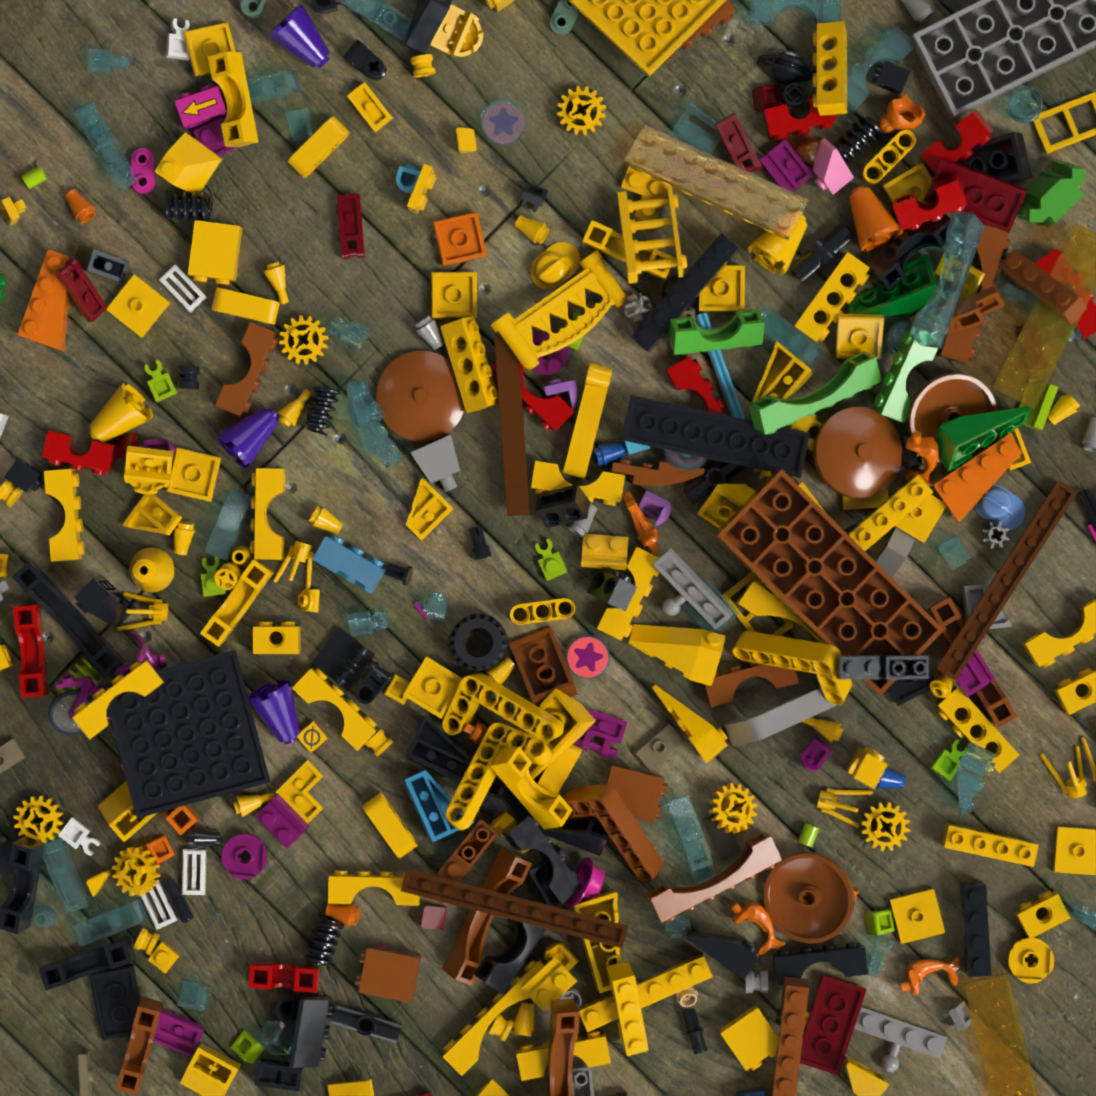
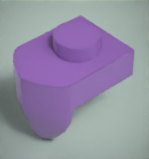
M561 379L549 381L548 386L544 387L546 397L569 392L572 408L576 407L577 386L575 380L562 383Z
M646 490L638 507L644 515L656 520L655 526H659L669 518L671 505L669 501Z

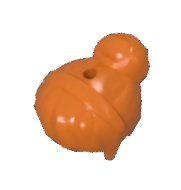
M905 93L901 98L890 101L886 113L878 121V126L885 134H892L896 130H913L922 123L926 113L919 104H912V101Z

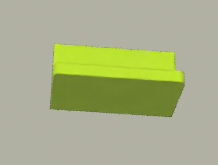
M1033 379L1028 381L1019 407L1028 406L1030 408L1027 421L1023 425L1039 431L1043 430L1058 390L1057 386L1047 385Z

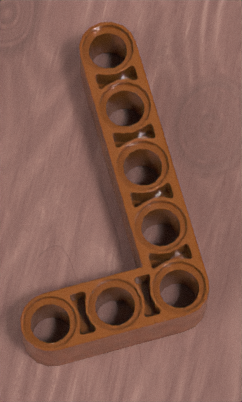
M608 784L570 788L563 796L565 802L572 809L568 818L596 815L636 877L644 883H651L664 866V863L618 792Z

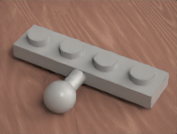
M671 548L655 560L653 565L680 592L676 598H668L664 601L662 608L665 614L668 616L678 614L681 608L680 605L687 600L715 630L733 615V612Z
M863 1007L860 1009L854 1027L856 1030L892 1042L889 1053L881 1060V1066L886 1072H894L898 1069L899 1060L897 1055L900 1046L940 1059L947 1037Z

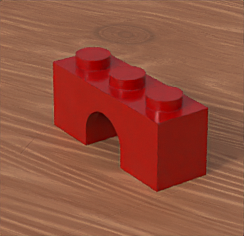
M809 98L807 101L809 114L803 119L793 118L788 112L787 104L764 109L763 111L769 139L775 138V141L789 138L788 134L797 133V136L811 133L810 129L819 127V130L830 129L833 127L832 124L837 121L836 114L820 116L818 107L813 105V98Z
M977 109L955 126L962 136V142L958 148H951L940 139L920 155L934 173L941 157L952 162H956L959 159L965 161L973 154L971 150L977 144L982 147L991 139L989 134L994 130Z
M955 174L935 182L938 198L933 203H921L914 191L893 199L892 207L902 230H914L919 228L923 222L928 220L934 222L941 219L943 214L948 212L957 213L963 210L964 206L967 205V197L958 175Z
M53 431L47 432L42 454L43 458H48L47 463L61 466V462L70 463L69 468L83 471V467L92 468L91 473L105 476L106 472L112 473L117 446L92 441L89 452L83 456H78L72 448L74 436Z
M253 961L250 964L248 988L272 989L284 987L299 992L317 993L321 966Z

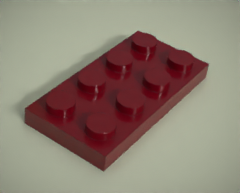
M941 157L924 201L933 203L938 198L935 182L957 174L967 197V205L957 214L1010 233L1027 194V189Z
M825 974L822 975L803 1034L801 1064L839 1076L867 990L865 987Z

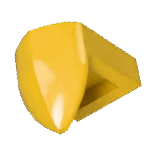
M563 943L550 944L544 951V959L547 962L556 956L568 971L579 961Z

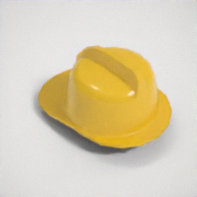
M557 242L551 245L532 262L530 275L534 284L546 290L560 286L578 270L579 262H581L580 254L576 247L567 242Z

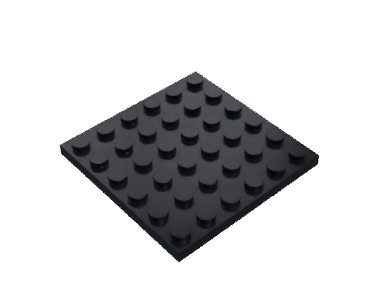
M236 650L157 670L156 673L163 680V683L147 696L137 692H123L115 696L108 705L111 723L137 818L270 782ZM112 683L104 684L102 688L107 691L113 685Z

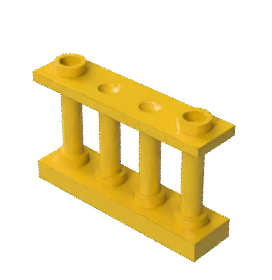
M667 186L668 197L633 202L632 199H627L626 191L617 192L628 283H638L637 274H641V271L677 267L679 278L683 277V268H687L686 254L681 255L675 208H679L678 196L673 194L672 186ZM669 206V218L636 222L635 219L630 220L629 213H633L635 210ZM672 226L673 238L638 242L633 240L632 233H636L638 230ZM675 247L676 258L644 262L635 259V254L642 250Z

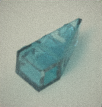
M970 742L957 767L959 815L961 818L964 817L966 811L972 812L977 802L973 798L976 793L981 794L986 784L983 781L985 774L990 776L996 765L992 762L996 754Z

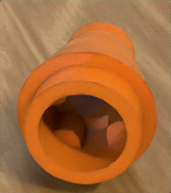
M76 189L69 191L65 195L77 221L84 224L94 218L96 215L95 207L80 195Z
M328 904L325 915L350 927L351 925H357L361 910L356 908V905Z

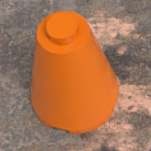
M859 186L851 191L852 194L849 200L861 251L865 249L866 252L879 249L888 245V240L894 236L896 240L902 235L903 230L899 223L869 187Z

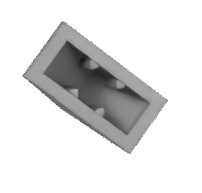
M895 527L875 562L890 577H893L906 560L916 538Z

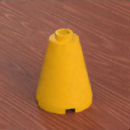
M789 212L748 246V252L750 254L752 251L756 255L754 260L764 269L773 274L779 271L781 272L780 276H783L787 272L807 228L805 216L799 212Z
M122 383L90 424L89 433L95 441L104 443L150 421L153 418L150 406L146 409L143 404L145 398L137 389L130 384L125 386V383Z
M149 547L140 550L130 562L129 573L131 580L136 587L145 592L153 593L165 589L174 578L172 558L167 552L159 548Z

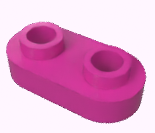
M139 148L134 151L131 157L132 186L140 194H149L156 185V175L154 172L155 157L150 150ZM142 155L146 156V162L144 163L139 162V157ZM142 178H146L147 183L144 186H140L139 181Z

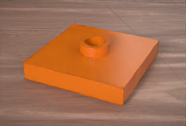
M478 212L433 222L443 267L488 257Z

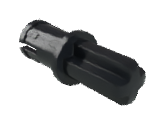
M174 878L162 884L161 886L171 902L169 905L174 907L181 922L186 923L192 920L194 915L184 899L186 896L182 895Z
M694 1008L683 1010V1017L688 1030L686 1035L690 1037L693 1053L698 1054V1051L699 1054L706 1052L708 1048L702 1033L704 1029L700 1027L696 1010Z

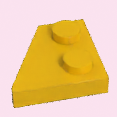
M422 478L419 482L406 526L422 541L454 508Z
M144 494L122 525L132 529L170 536L183 517L156 494Z

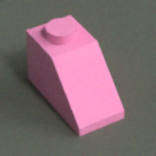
M824 138L820 143L813 172L817 177L815 180L817 185L823 191L827 189L834 195L851 181L854 176L838 150Z

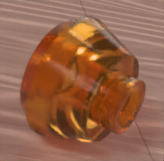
M811 137L797 144L795 150L804 162H808L809 165L815 164L823 138Z

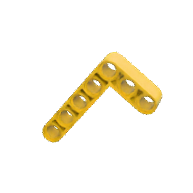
M590 363L563 470L564 474L584 479L586 477L613 368Z
M743 631L732 650L734 656L742 661L815 673L825 698L835 705L843 704L852 687L851 679H836V656H842V654L833 645Z
M480 672L468 675L461 680L442 722L444 731L449 735L463 732L467 723L471 724L478 706L481 704L544 742L560 737L564 730L563 724L558 718ZM472 680L477 684L476 689L472 685ZM491 691L495 694V700L491 697ZM463 699L467 702V708L463 705ZM510 702L514 705V712L510 709ZM528 714L532 715L533 723L529 721ZM454 719L457 720L458 727L455 726ZM548 725L552 728V734L547 730Z
M497 722L492 724L488 728L446 810L447 820L458 830H465L472 824L497 775L490 765L501 749L516 747L518 742L523 741L519 747L532 763L545 765L552 758V751L546 743L503 723ZM504 733L500 739H497L499 734ZM542 749L540 754L535 755L537 750ZM494 753L490 759H487L489 754ZM483 773V776L476 780L477 776ZM470 793H473L472 797L466 800V797ZM463 813L460 819L455 820L459 814Z

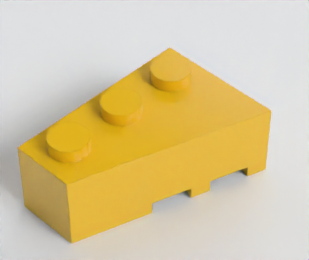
M776 341L753 401L767 395L784 399L793 398L813 375L812 370Z

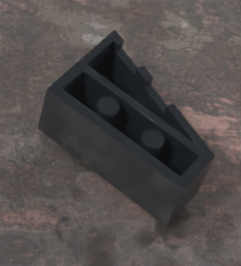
M105 577L92 578L74 597L78 601L76 605L84 613L89 612L115 627H119L131 615L126 613L127 609H137Z
M426 715L405 756L406 759L459 784L472 761Z

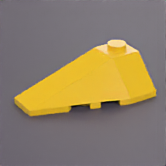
M634 624L628 644L650 657L656 656L666 662L665 666L670 669L672 667L684 673L683 676L687 679L712 686L726 636L704 629Z
M656 684L651 686L706 763L728 746L725 742L728 737L721 728L716 730L712 724Z
M554 689L540 704L539 708L558 718L562 722L564 730L560 737L545 742L552 751V758L545 765H537L535 763L530 765L529 773L532 779L537 777L577 741L596 721L581 703L558 689ZM548 725L547 730L552 734V728ZM542 749L537 750L535 755L540 754Z

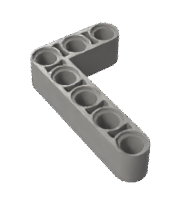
M819 686L764 712L732 721L724 725L734 747L767 738L837 705L832 704L825 698L822 688Z

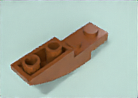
M993 286L956 304L949 299L910 317L909 320L914 327L933 335L948 334L986 322L985 314L1001 308L1005 304L998 290Z
M665 458L664 462H659L658 470H654V465L641 463L640 467L631 466L632 461L618 459V463L613 462L612 472L634 476L632 485L639 486L678 484L694 479L704 474L705 471L700 466L692 469L679 468L673 465L668 458Z
M480 819L435 876L460 882L497 836L498 832Z

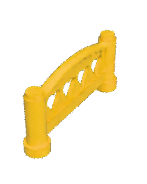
M598 250L579 262L584 271L519 317L514 319L508 312L491 324L493 330L500 333L522 366L527 368L528 371L540 364L537 360L539 357L563 349L584 336L602 319L612 305L618 308L627 302L626 294L602 262V255ZM585 289L600 295L602 298L601 303H595L594 308H588L586 306ZM567 301L584 309V314L582 316L578 315L575 321H571L568 317ZM550 314L565 320L567 323L566 327L560 328L556 334L550 328ZM532 326L547 332L549 335V339L542 341L540 346L533 344Z

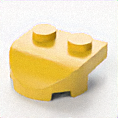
M451 4L448 13L429 46L447 55L464 57L476 52L483 41V31L481 30L479 19L473 13H468Z
M127 446L124 472L125 482L132 485L135 492L147 495L156 494L163 487L167 488L171 476L173 451Z

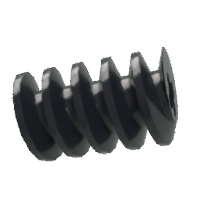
M860 116L858 118L860 124L853 123V131L847 129L845 131L847 137H839L841 144L833 143V146L838 150L843 160L849 165L850 158L855 161L858 160L855 155L856 152L864 154L863 145L868 148L871 147L868 142L869 139L877 141L874 135L875 132L880 135L883 134L881 128L868 116L866 118Z
M166 191L164 208L168 220H172L174 215L177 220H181L184 215L185 219L189 221L192 216L197 221L201 219V216H203L204 221H209L213 209L212 193H210L208 199H206L204 193H201L200 198L197 199L195 192H192L190 198L187 197L186 192H183L182 197L179 198L177 191H174L172 198H170L168 191Z
M321 386L313 387L312 390L317 395H311L309 398L315 403L307 404V408L312 412L304 413V416L309 421H303L301 424L306 430L328 436L323 429H329L331 426L325 421L333 420V417L328 412L336 411V408L331 403H338L339 400L334 397V394L341 393Z
M319 915L323 918V921H315V924L320 927V930H312L317 935V938L309 939L314 944V947L306 948L312 954L304 955L303 958L319 965H326L332 963L333 959L329 955H334L335 949L331 946L338 945L339 942L335 938H339L341 933L337 929H343L344 924L332 917Z

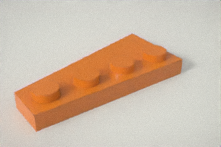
M1008 434L933 484V487L959 523L1022 452L1010 434Z

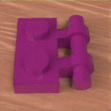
M586 708L596 721L586 731L584 738L580 737L573 744L580 746L585 751L589 749L598 752L603 757L610 756L616 758L618 749L612 748L610 745L612 741L621 744L628 722ZM592 735L605 738L604 744L591 741Z

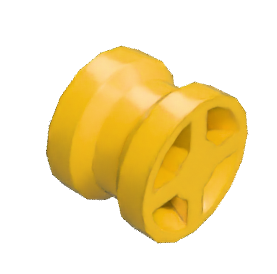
M432 54L419 55L410 59L411 64L414 65L413 76L415 78L426 77L436 73L435 68L432 66Z
M6 480L0 487V500H4L6 505L11 508L18 501L23 490L15 487L9 480Z
M228 562L223 564L214 576L216 585L223 590L232 589L242 575L241 569L235 563Z
M382 729L365 743L367 747H371L374 750L376 757L393 743L391 739H387Z
M143 928L136 940L134 949H142L147 955L151 956L160 935L157 933L151 934L148 932V929Z
M499 1014L492 1023L488 1034L497 1035L504 1042L513 1027L514 1021L511 1019L506 1020L503 1018V1015Z

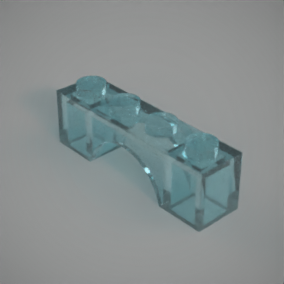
M749 0V25L771 26L776 16L789 8H799L808 12L813 17L816 26L817 23L839 22L842 19V0Z
M897 26L893 30L888 28L880 37L882 42L877 47L872 45L864 54L867 58L861 64L857 61L848 71L851 75L847 78V111L851 115L869 96L866 88L868 70L874 65L885 61L899 65L915 48L916 44Z

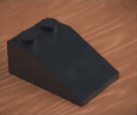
M1011 132L991 138L982 147L977 144L971 149L973 154L965 161L959 159L955 162L1011 184L1033 178L1022 133Z
M692 930L686 932L688 941L743 980L759 959L756 945L746 938L742 941L736 937Z

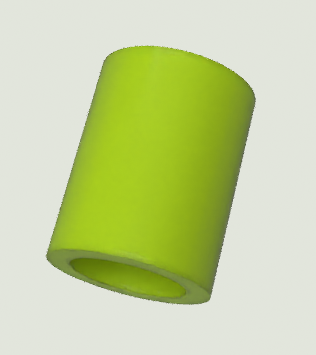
M40 166L22 175L29 189L47 180V176Z
M805 822L797 842L812 847L820 828Z

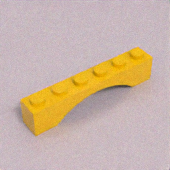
M751 580L736 602L755 616H777L792 620L812 634L818 643H823L775 595L770 593L760 580L757 583Z
M703 952L636 984L641 1009L712 978L711 970ZM613 994L593 1000L579 1008V1014L587 1032L618 1019Z
M541 958L537 961L531 960L524 967L526 972L521 977L516 975L509 986L510 988L504 994L499 992L491 1000L494 1003L488 1009L484 1007L475 1016L477 1020L472 1025L468 1023L459 1032L461 1036L456 1041L452 1039L443 1048L445 1050L443 1058L461 1076L478 1061L482 1038L496 1016L516 1002L530 998L521 986L546 964Z

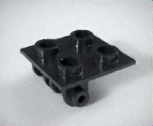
M339 627L313 660L312 664L331 677L336 684L348 690L375 654Z

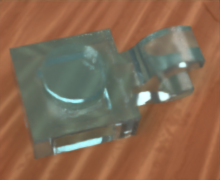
M89 49L88 72L112 74L113 67L129 69L130 59H127V57H113L114 51Z
M335 317L332 320V325L328 329V332L334 336L342 335L340 340L358 351L361 350L371 335L369 330L352 321L350 324H347L339 317Z
M387 610L377 611L373 616H371L370 611L348 614L351 636L373 634L374 628L384 629L389 627Z
M876 936L874 941L875 947L872 950L867 967L868 975L877 977L879 972H883L886 959H883V953L891 949L893 944L891 939H888L886 946H881V937Z

